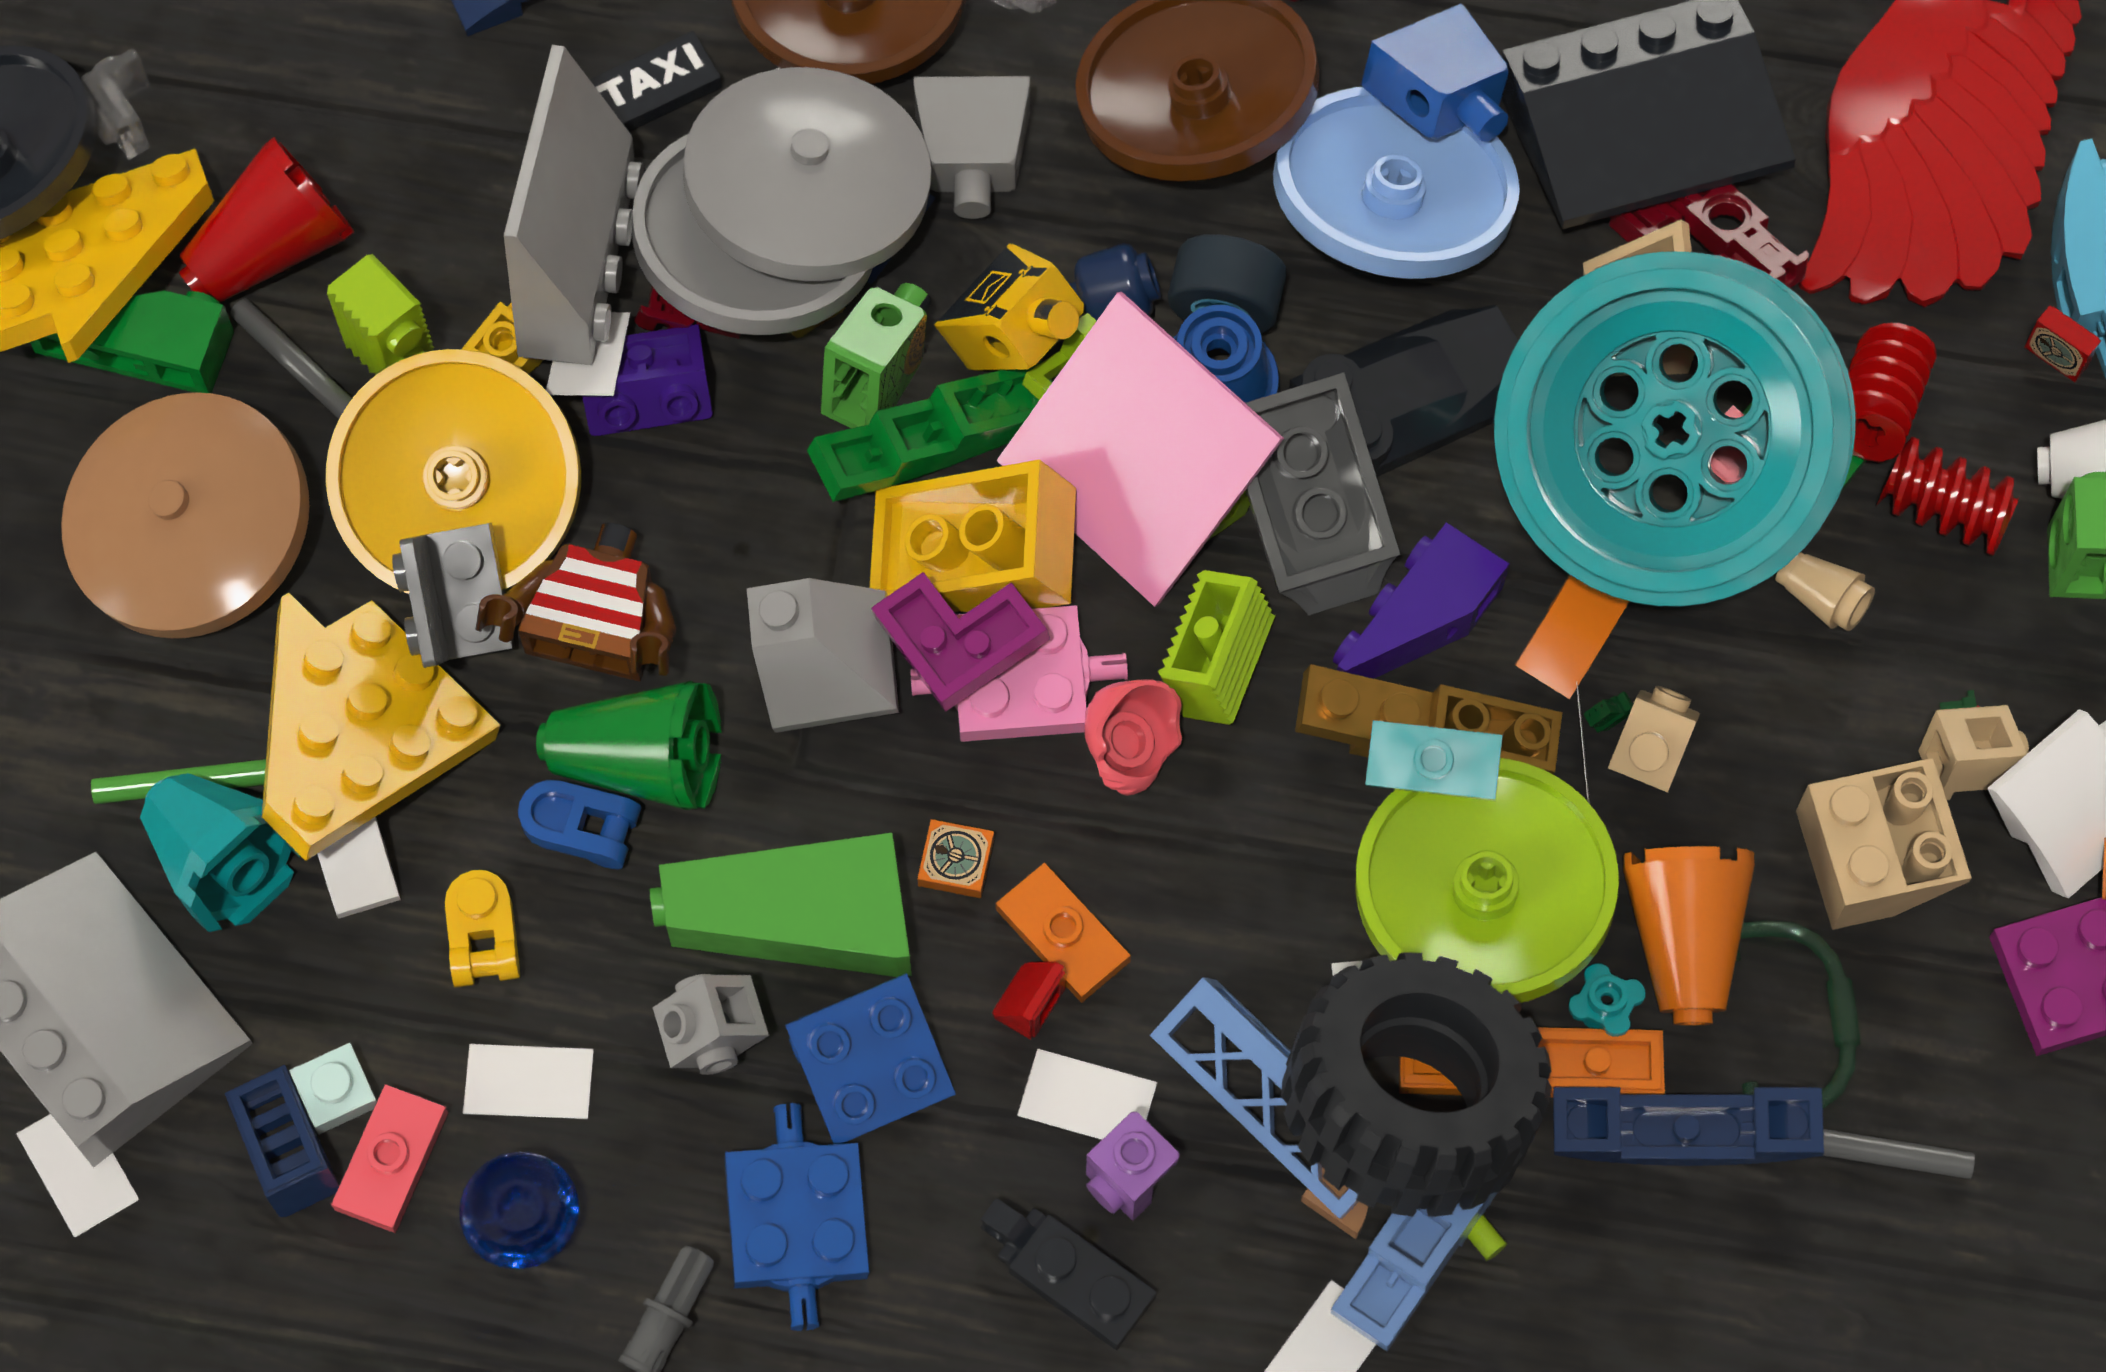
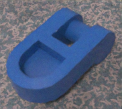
M545 780L534 784L525 791L519 802L518 816L524 834L532 843L545 849L588 859L592 863L605 868L622 869L629 849L624 844L628 828L636 827L642 807L637 802L619 795L563 781ZM587 815L604 820L600 835L582 831Z

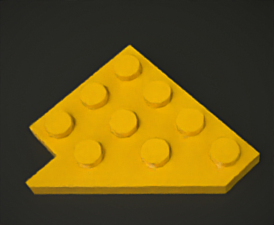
M196 149L180 154L165 155L154 163L121 174H109L101 177L95 183L68 191L53 208L22 230L0 240V352L57 333L68 363L76 361L81 357L214 202Z
M287 593L281 597L277 612L262 818L307 861L494 742L501 725L439 665L424 668L421 654L411 655L405 632L372 600L325 628L290 593Z

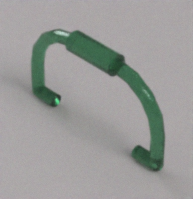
M1771 920L1743 922L1740 939L1767 936L1791 938L1809 947L1825 965L1830 981L1826 982L1834 1042L1835 1047L1840 1048L1839 1066L1830 1083L1822 1089V1106L1824 1109L1843 1094L1855 1071L1856 1046L1861 1044L1852 979L1846 978L1838 955L1820 935L1799 924ZM1738 947L1736 962L1741 960L1740 947ZM1758 1082L1743 1083V1095H1753L1754 1087H1759Z

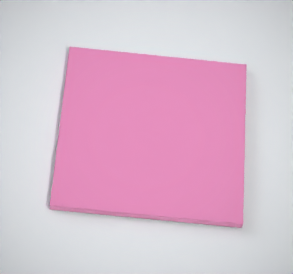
M1117 292L996 461L1002 466L1040 459L1075 486L1074 533L1155 607L1159 606L1284 438L1123 292Z

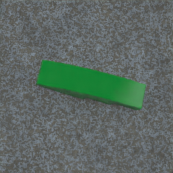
M1039 361L1029 369L1000 370L939 384L929 399L876 411L868 425L814 437L807 452L832 502L887 488L950 467L1008 444L1039 402L1022 383L1026 373L1042 363V361Z

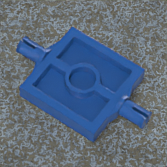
M790 1103L791 1129H788L786 1104L775 1106L773 1112L775 1113L777 1144H773L763 1150L725 1152V1173L734 1289L768 1286L784 1292L789 1291L790 1329L802 1331V1304L805 1306L806 1329L813 1330L819 1327L815 1289H820L834 1281L868 1279L869 1266L858 1143L820 1146L810 1142H803L802 1106Z

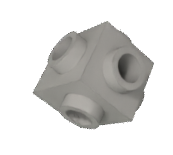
M699 974L691 976L675 985L676 992L653 1007L670 1068H699L700 1073L703 1075L720 1073L734 1067L738 1063L737 1056L769 1036L751 975Z

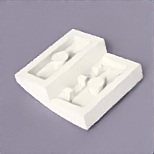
M2078 709L1987 788L2011 837L2028 843L2051 891L2068 899L2103 869L2104 838L2106 837V734L2088 712Z

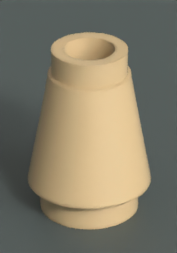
M1802 552L1779 570L1775 578L1776 582L1785 586L1787 591L1831 629L1840 626L1847 631H1851L1865 615L1875 594V588L1865 582L1864 574L1809 554H1803Z

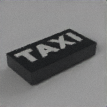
M694 31L590 79L628 131H632L722 88L721 77Z

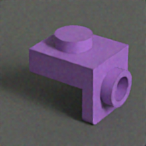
M1131 1112L1087 1154L1086 1176L1091 1181L1086 1186L1092 1196L1110 1213L1114 1214L1120 1208L1134 1221L1152 1203L1153 1186L1177 1164L1179 1153L1138 1112Z

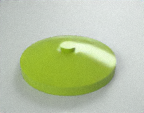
M1500 758L1495 801L1394 790L1377 808L1362 836L1356 864L1358 910L1364 928L1380 955L1387 954L1390 961H1396L1399 953L1404 952L1422 953L1423 960L1436 962L1439 956L1458 961L1456 968L1473 974L1475 969L1492 978L1493 981L1490 986L1500 993L1507 989L1520 1003L1536 999L1558 989L1573 979L1589 964L1605 941L1611 927L1619 886L1618 864L1611 837L1603 821L1588 801L1559 777L1528 763Z

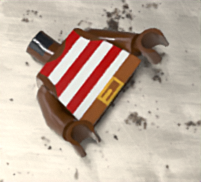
M604 523L601 526L594 550L571 544L563 545L554 559L543 561L504 595L492 594L481 599L475 630L482 632V629L486 626H500L499 640L508 643L513 638L515 626L520 623L518 632L525 654L641 682L644 664L659 665V675H668L669 651L676 634V625L664 589L652 582L649 565L642 561L630 559L637 534L626 526Z

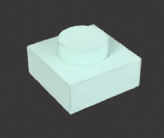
M350 1043L289 1070L318 1135L375 1108L377 1100Z

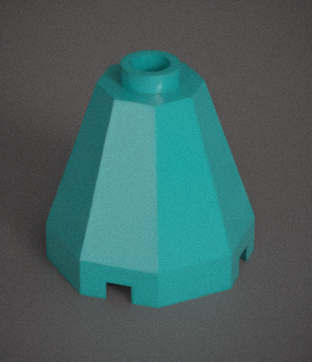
M189 773L170 776L158 781L148 791L140 819L174 893L191 916L208 932L221 930L222 928L217 921L228 919L235 926L250 923L289 886L294 871L286 864L291 851L299 858L300 855L262 818L263 800Z

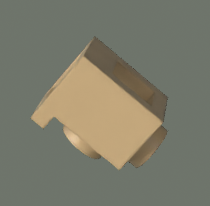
M2008 705L1936 710L1918 752L1922 760L1934 759L1946 799L1950 800L1954 792L1988 790L1987 788L2029 753V745L2025 734L2022 731H2018Z

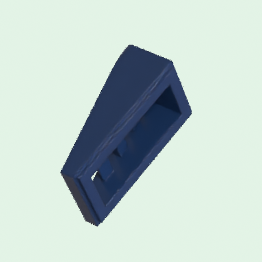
M286 1065L225 1093L264 1194L279 1217H288L337 1193L339 1184ZM282 1096L284 1097L286 1103L255 1118H251L249 1112ZM293 1120L294 1125L263 1140L260 1139L261 1135ZM301 1145L304 1146L303 1150L271 1164V1159Z

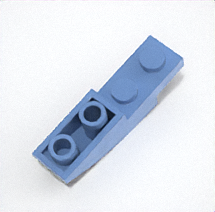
M1490 1193L1485 1203L1470 1210H1462L1457 1203L1452 1215L1428 1217L1427 1210L1417 1209L1414 1217L1392 1214L1370 1245L1369 1254L1332 1306L1331 1314L1385 1351H1388L1458 1246L1463 1245L1474 1225L1484 1214L1497 1193Z

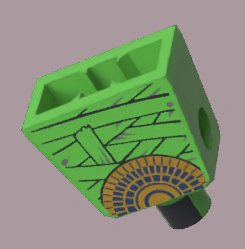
M903 283L893 295L878 287L869 288L825 346L821 414L847 427L855 428L868 425L876 411L896 406L923 358L926 313L932 304L929 295L923 289L911 283Z

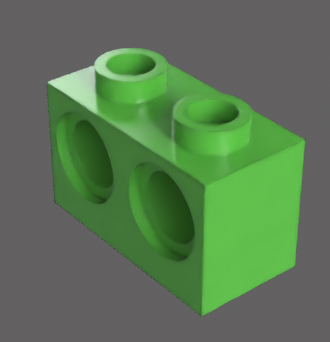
M2092 472L2082 477H2074L2047 527L2050 597L2106 599V472Z

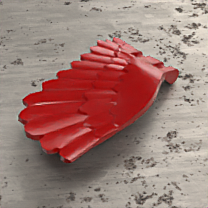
M1895 0L1885 15L1855 49L1841 69L1827 105L1826 143L1830 188L1828 205L1816 245L1807 264L1806 277L1799 283V288L1809 294L1831 288L1845 277H1848L1850 279L1848 297L1850 301L1868 304L1887 298L1896 281L1901 279L1908 300L1926 307L1942 300L1953 283H1958L1964 290H1982L1998 271L2002 255L2021 260L2032 238L2027 210L2038 207L2041 202L2040 180L2036 171H2042L2045 165L2046 150L2040 135H2047L2051 129V117L2047 107H2054L2057 103L2058 90L2054 81L2062 79L2065 73V57L2070 56L2074 49L2076 38L2073 27L2082 18L2078 0H2007L2006 4L1991 0Z

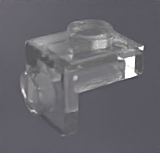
M130 49L119 56L103 59L91 72L81 77L95 103L98 135L106 145L116 141L128 160L149 149L140 118L127 99L148 88L150 83L142 59L135 49Z

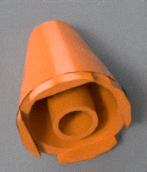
M1711 846L1645 849V863H1641V860L1632 852L1625 853L1623 856V872L1659 1011L1662 1013H1673V1025L1713 1024V1013L1726 1011L1755 867L1753 851L1737 848V861L1720 859V847Z

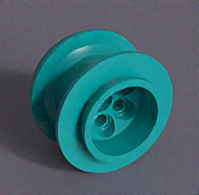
M1655 252L1617 260L1589 272L1559 292L1539 311L1520 337L1504 370L1495 410L1494 441L1501 480L1510 504L1524 529L1553 562L1586 585L1613 597L1655 606H1687L1728 598L1748 590L1781 570L1807 546L1820 530L1835 505L1846 481L1855 443L1856 411L1853 388L1840 349L1826 325L1797 293L1780 280L1741 261L1719 255L1696 252ZM1675 344L1689 346L1694 350L1698 359L1697 371L1687 381L1673 380L1663 369L1662 360L1664 353ZM1615 373L1630 375L1636 381L1639 388L1636 403L1627 410H1619L1612 407L1604 395L1606 381ZM1731 380L1740 381L1747 385L1753 398L1752 406L1748 413L1738 418L1723 414L1718 408L1716 401L1720 386ZM1680 412L1687 418L1682 428L1690 434L1687 442L1676 439L1669 445H1666L1660 440L1664 429L1656 422L1660 415L1670 418ZM1609 438H1621L1632 448L1634 455L1633 464L1625 473H1611L1600 462V448L1604 441ZM1733 446L1745 455L1747 470L1742 479L1735 482H1725L1714 474L1711 467V459L1718 448ZM1661 475H1675L1684 481L1688 496L1686 503L1681 508L1667 510L1656 503L1653 498L1652 489L1654 482Z

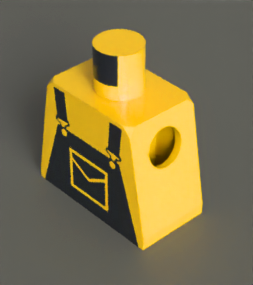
M1009 244L934 326L970 370L1029 369L1035 366L1059 339L1069 338L1075 333L1079 324V317L1084 312V303L1054 264L1015 244Z

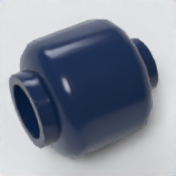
M1119 244L1082 256L1075 264V282L1069 283L1084 303V312L1080 317L1089 313L1096 321L1117 292H1123L1149 317L1153 312V302L1161 299L1158 279L1150 257L1146 252L1138 254L1128 244Z

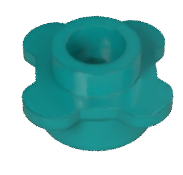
M1604 964L1589 966L1584 973L1585 984L1580 994L1574 995L1570 999L1569 1012L1574 1019L1583 1021L1590 1029H1604L1609 1036H1622L1630 1028L1629 1018L1634 1006L1640 1005L1644 1001L1645 989L1638 980H1623L1611 974L1609 968ZM1605 995L1610 996L1613 999V1003L1606 1005L1602 1003L1601 997Z

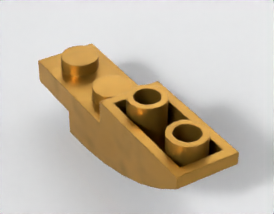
M1310 664L1303 672L1295 732L1350 744L1349 754L1369 757L1373 720L1503 735L1500 758L1528 763L1553 774L1556 769L1562 712L1442 684L1434 692H1429Z

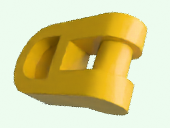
M472 870L461 874L451 883L445 898L449 960L454 987L475 985V978L499 975L500 981L519 979L520 965L513 904L506 884L498 875L487 870ZM495 938V949L472 952L471 941Z

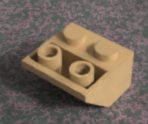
M1933 758L1818 782L1807 786L1796 809V813L1832 930L1896 916L1962 886L1971 880V874Z

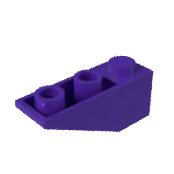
M1447 522L1433 540L1425 535L1410 553L1405 563V568L1410 571L1398 587L1388 583L1373 602L1369 615L1374 618L1361 635L1354 630L1351 631L1341 643L1333 658V662L1338 665L1337 670L1375 679L1467 636L1503 589L1509 563Z

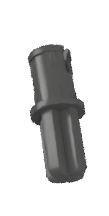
M685 1246L680 1250L654 1300L645 1298L642 1303L647 1308L632 1339L628 1342L623 1354L618 1359L620 1363L636 1372H661L684 1327L690 1329L693 1324L686 1317L714 1266V1260L710 1256L690 1246Z

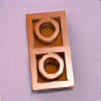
M1569 575L1548 608L1547 614L1514 665L1570 699L1577 688V684H1580L1629 601L1596 590Z

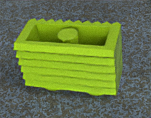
M373 254L366 255L328 285L327 295L346 348L352 349L354 357L360 358L362 365L368 366L370 373L377 375L400 360L413 355L434 351V346L430 340L431 336L428 334V325L425 323L424 314L421 312L423 310L420 307L421 303Z
M1204 570L1197 574L1200 581L1192 585L1195 592L1188 595L1191 603L1184 606L1187 613L1180 616L1183 624L1175 628L1178 635L1171 638L1174 645L1166 649L1170 656L1162 660L1165 667L1160 669L1158 673L1163 682L1168 684L1170 688H1173L1180 697L1182 704L1180 712L1183 717L1230 725L1235 720L1275 615L1271 613L1272 609L1267 606L1268 601L1264 600L1265 595L1260 593L1262 588L1257 586L1258 581L1255 579Z

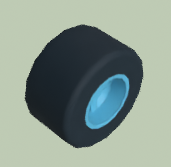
M1204 234L1189 238L1178 250L1168 291L1169 306L1183 320H1186L1196 310L1206 306H1232L1249 315L1258 326L1260 333H1265L1276 323L1286 280V266L1277 254L1260 244L1244 238L1223 234Z

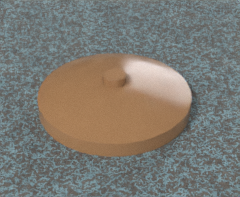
M182 393L156 399L139 406L113 423L97 438L80 461L71 479L62 514V542L69 569L78 586L93 604L116 622L141 634L161 638H189L209 634L228 627L260 607L277 590L292 569L300 553L306 535L310 506L309 489L302 463L291 443L270 420L256 409L236 399L212 393Z

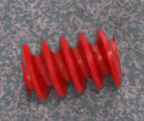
M1883 323L1869 328L1860 337L1848 370L1856 411V434L1853 455L1864 460L1882 462L1893 459L1903 451L1906 437L1913 423L1912 420L1915 418L1919 402L1937 357L1935 344L1927 334L1913 326L1901 323Z
M1911 437L1905 443L1903 451L1899 453L1877 505L1888 494H1892V513L1900 517L1912 503L1916 504V524L1922 527L1936 513L1940 514L1939 533L1947 536L1959 523L1964 524L1963 543L1971 546L1982 533L1988 534L1987 554L1994 556L2019 500V497L2017 499L2013 497L2014 478L2005 476L1992 489L1990 488V468L1982 466L1968 479L1966 478V458L1959 456L1947 469L1942 468V448L1934 447L1923 460L1919 459V439Z

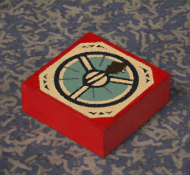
M2049 305L2037 320L2025 348L2070 380L2076 382L2087 369L2101 340L2060 310Z

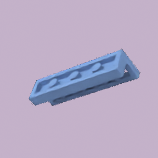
M1202 977L1150 1036L1339 1219H1343L1358 1203L1356 1201L1358 1194L1348 1189L1340 1198L1322 1180V1165L1318 1162L1313 1166L1311 1165L1310 1169L1294 1153L1301 1152L1298 1145H1285L1274 1132V1106H1285L1287 1104L1283 1098H1273V1082L1282 1089V1078L1286 1071V1062L1291 1051L1217 980ZM1196 1009L1214 1024L1215 1053L1191 1054L1172 1036ZM1226 1037L1242 1052L1226 1053ZM1226 1060H1251L1262 1070V1099H1238L1227 1089ZM1199 1061H1215L1216 1077ZM1263 1106V1122L1247 1107Z

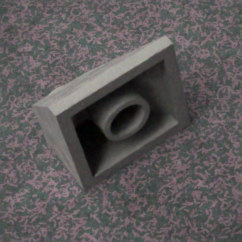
M812 578L747 588L752 650L772 729L775 733L899 713L893 643L871 610V607L888 596L885 590Z

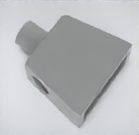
M1030 76L914 77L917 124L930 156V189L935 192H954V212L960 217L977 219L987 216L991 212V192H1010L1017 185L1030 116Z

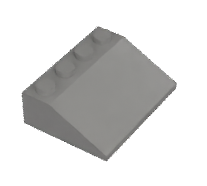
M558 45L551 46L504 232V242L518 357L592 365L597 341H607L609 336L611 305L606 304L608 293H618L620 289L622 257L617 256L620 245L629 246L631 241L633 210L628 209L630 199L635 198L637 187L644 174L643 163L634 162L632 135L564 46Z
M97 852L0 899V1051L93 1168L253 1044Z

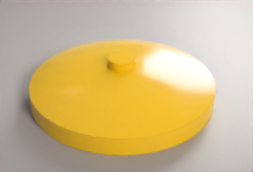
M445 349L429 351L400 360L371 378L356 393L340 416L332 435L326 462V489L332 517L345 544L366 569L396 589L398 587L393 571L392 555L401 553V539L492 522L504 590L507 592L543 561L550 560L567 536L579 502L581 466L576 440L568 420L553 397L535 379L513 364L498 357L470 350Z

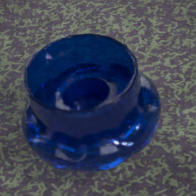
M531 1152L503 1153L487 1161L468 1181L462 1193L459 1207L460 1226L469 1246L487 1262L508 1269L531 1268L554 1258L570 1241L579 1218L578 1193L568 1173L552 1159Z

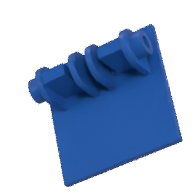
M907 973L785 1025L790 1036L789 1042L798 1063H801L834 1145L842 1144L956 1095Z

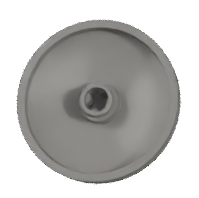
M791 67L770 70L747 77L720 92L706 105L693 123L687 138L683 167L684 191L691 213L699 227L718 248L733 259L752 269L775 277L801 281H825L840 279L870 270L895 255L910 240L920 225L926 211L931 182V164L927 145L921 131L905 109L889 95L861 79L841 72L820 68Z
M689 134L682 136L664 149L643 174L637 187L632 212V241L635 255L640 268L653 288L678 311L698 322L720 330L749 335H773L801 330L818 324L843 309L856 297L870 277L873 268L844 278L825 281H801L780 278L752 269L718 248L699 227L686 200L683 167L685 146Z

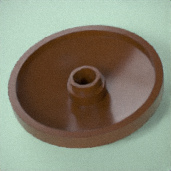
M731 0L733 11L745 36L765 58L779 68L809 67L827 69L856 77L869 84L883 82L907 73L934 55L954 32L967 1Z
M1138 0L1110 19L1087 46L1077 71L1076 97L1082 122L1088 136L1094 145L1111 161L1129 171L1150 178L1170 181H1197L1216 178L1243 170L1260 162L1285 145L1304 124L1314 106L1319 89V64L1314 41L1307 25L1282 0Z

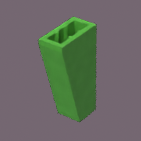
M892 833L659 865L661 887L650 888L654 926H666L672 947L898 977L905 973L908 976L912 975Z

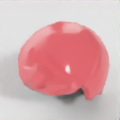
M1153 679L1117 682L1097 691L1085 711V739L1089 751L1097 764L1099 775L1102 777L1105 786L1112 790H1117L1122 795H1135L1145 791L1156 779L1166 758L1181 745L1180 711L1182 704L1176 691L1170 688L1168 684Z

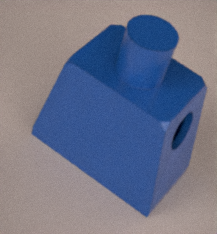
M1458 4L1372 41L1361 86L1427 137L1439 138L1467 126L1481 141L1487 142L1498 136L1508 122L1507 113L1499 107L1509 73L1507 64L1462 4Z

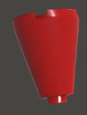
M273 137L264 144L182 251L180 257L187 266L179 271V274L192 291L212 295L219 302H223L345 241L354 233V230L335 205L329 206L331 203L322 193L321 187L281 142L279 143Z

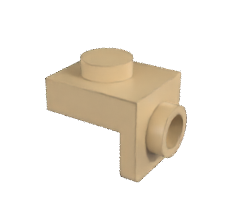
M1655 686L1653 693L1640 690L1608 769L1668 792L1700 715L1699 712L1689 708L1691 699L1661 686Z

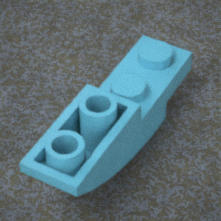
M2093 139L2080 141L2058 195L2052 226V281L2057 309L2101 340L2096 354L2106 379V160L2099 158Z

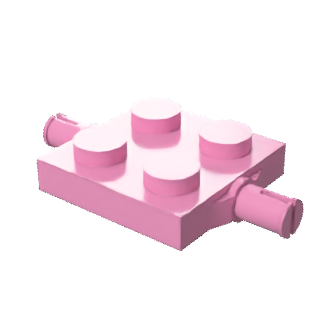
M1077 605L1032 609L1047 628L1050 640L955 705L959 716L960 741L1084 732L1085 711L1087 710L1086 698L1090 689V682L1128 680L1126 653L1088 657L1087 649L1080 638ZM957 614L956 616L960 618L964 614ZM910 669L912 697L915 695L932 694L915 670Z

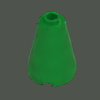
M688 681L554 710L550 714L547 723H541L538 728L536 738L537 754L541 761H546L549 771L554 775L684 810L705 808L709 805L716 790L721 764V754L709 753L710 733H721V718L717 699L711 686L707 683Z

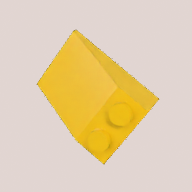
M1039 459L876 490L870 588L885 590L889 596L924 572L950 608L957 612H969L1009 583L1014 585L1031 609L1071 604L1076 487Z

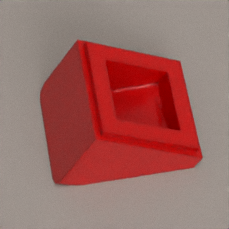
M1028 962L1023 964L995 1006L992 1016L997 1021L1028 1039L1035 1038L1065 991L1064 966L1057 962Z

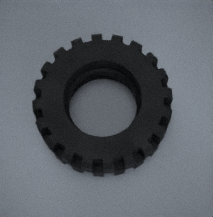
M1404 952L1399 953L1396 961H1390L1386 954L1364 959L1360 969L1356 965L1344 968L1332 977L1330 985L1321 987L1312 999L1286 1062L1287 1068L1282 1078L1281 1097L1287 1104L1284 1116L1289 1131L1294 1136L1302 1135L1298 1145L1302 1154L1312 1166L1319 1162L1325 1168L1322 1177L1339 1191L1343 1186L1348 1187L1358 1194L1356 1201L1371 1208H1375L1377 1202L1392 1206L1391 1214L1414 1217L1417 1209L1427 1210L1428 1217L1452 1215L1457 1203L1462 1210H1470L1485 1203L1490 1193L1500 1192L1511 1181L1517 1167H1520L1549 1105L1552 1087L1548 1078L1552 1069L1548 1052L1544 1047H1538L1542 1036L1531 1017L1524 1019L1521 1017L1519 1012L1522 1005L1507 989L1503 993L1498 992L1490 986L1493 981L1491 977L1475 969L1473 974L1456 968L1458 964L1456 960L1439 956L1436 962L1423 960L1422 953ZM1383 1056H1400L1423 1062L1441 1072L1456 1086L1468 1108L1456 1112L1436 1113L1419 1110L1403 1104L1390 1096L1376 1083L1366 1068L1364 1061Z

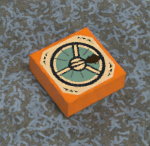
M931 819L917 878L918 886L981 898L994 843V831Z

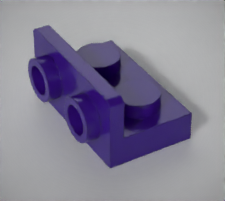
M698 324L687 328H671L626 335L614 396H582L589 433L592 436L709 419L712 416Z

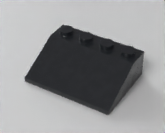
M1691 0L1502 50V58L1507 64L1509 73L1501 100L1562 229L1795 167V156L1755 32L1738 0Z

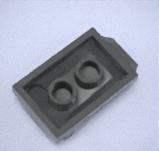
M1343 372L1246 402L1252 410L1284 438L1245 490L1277 592L1292 599L1308 615L1379 594L1383 578L1392 562L1400 555L1345 373Z

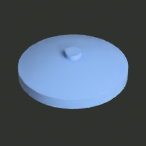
M1363 87L1340 90L1317 99L1311 113L1301 128L1285 145L1277 150L1273 170V184L1280 207L1294 228L1307 241L1325 254L1346 265L1373 274L1395 278L1424 279L1441 277L1466 270L1490 256L1506 238L1519 200V178L1515 164L1508 150L1497 136L1490 141L1483 142L1465 126L1439 138L1427 137Z

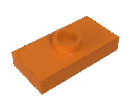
M1045 862L996 902V911L1043 962H1057L1064 966L1065 986L1081 1003L1130 963L1131 955Z

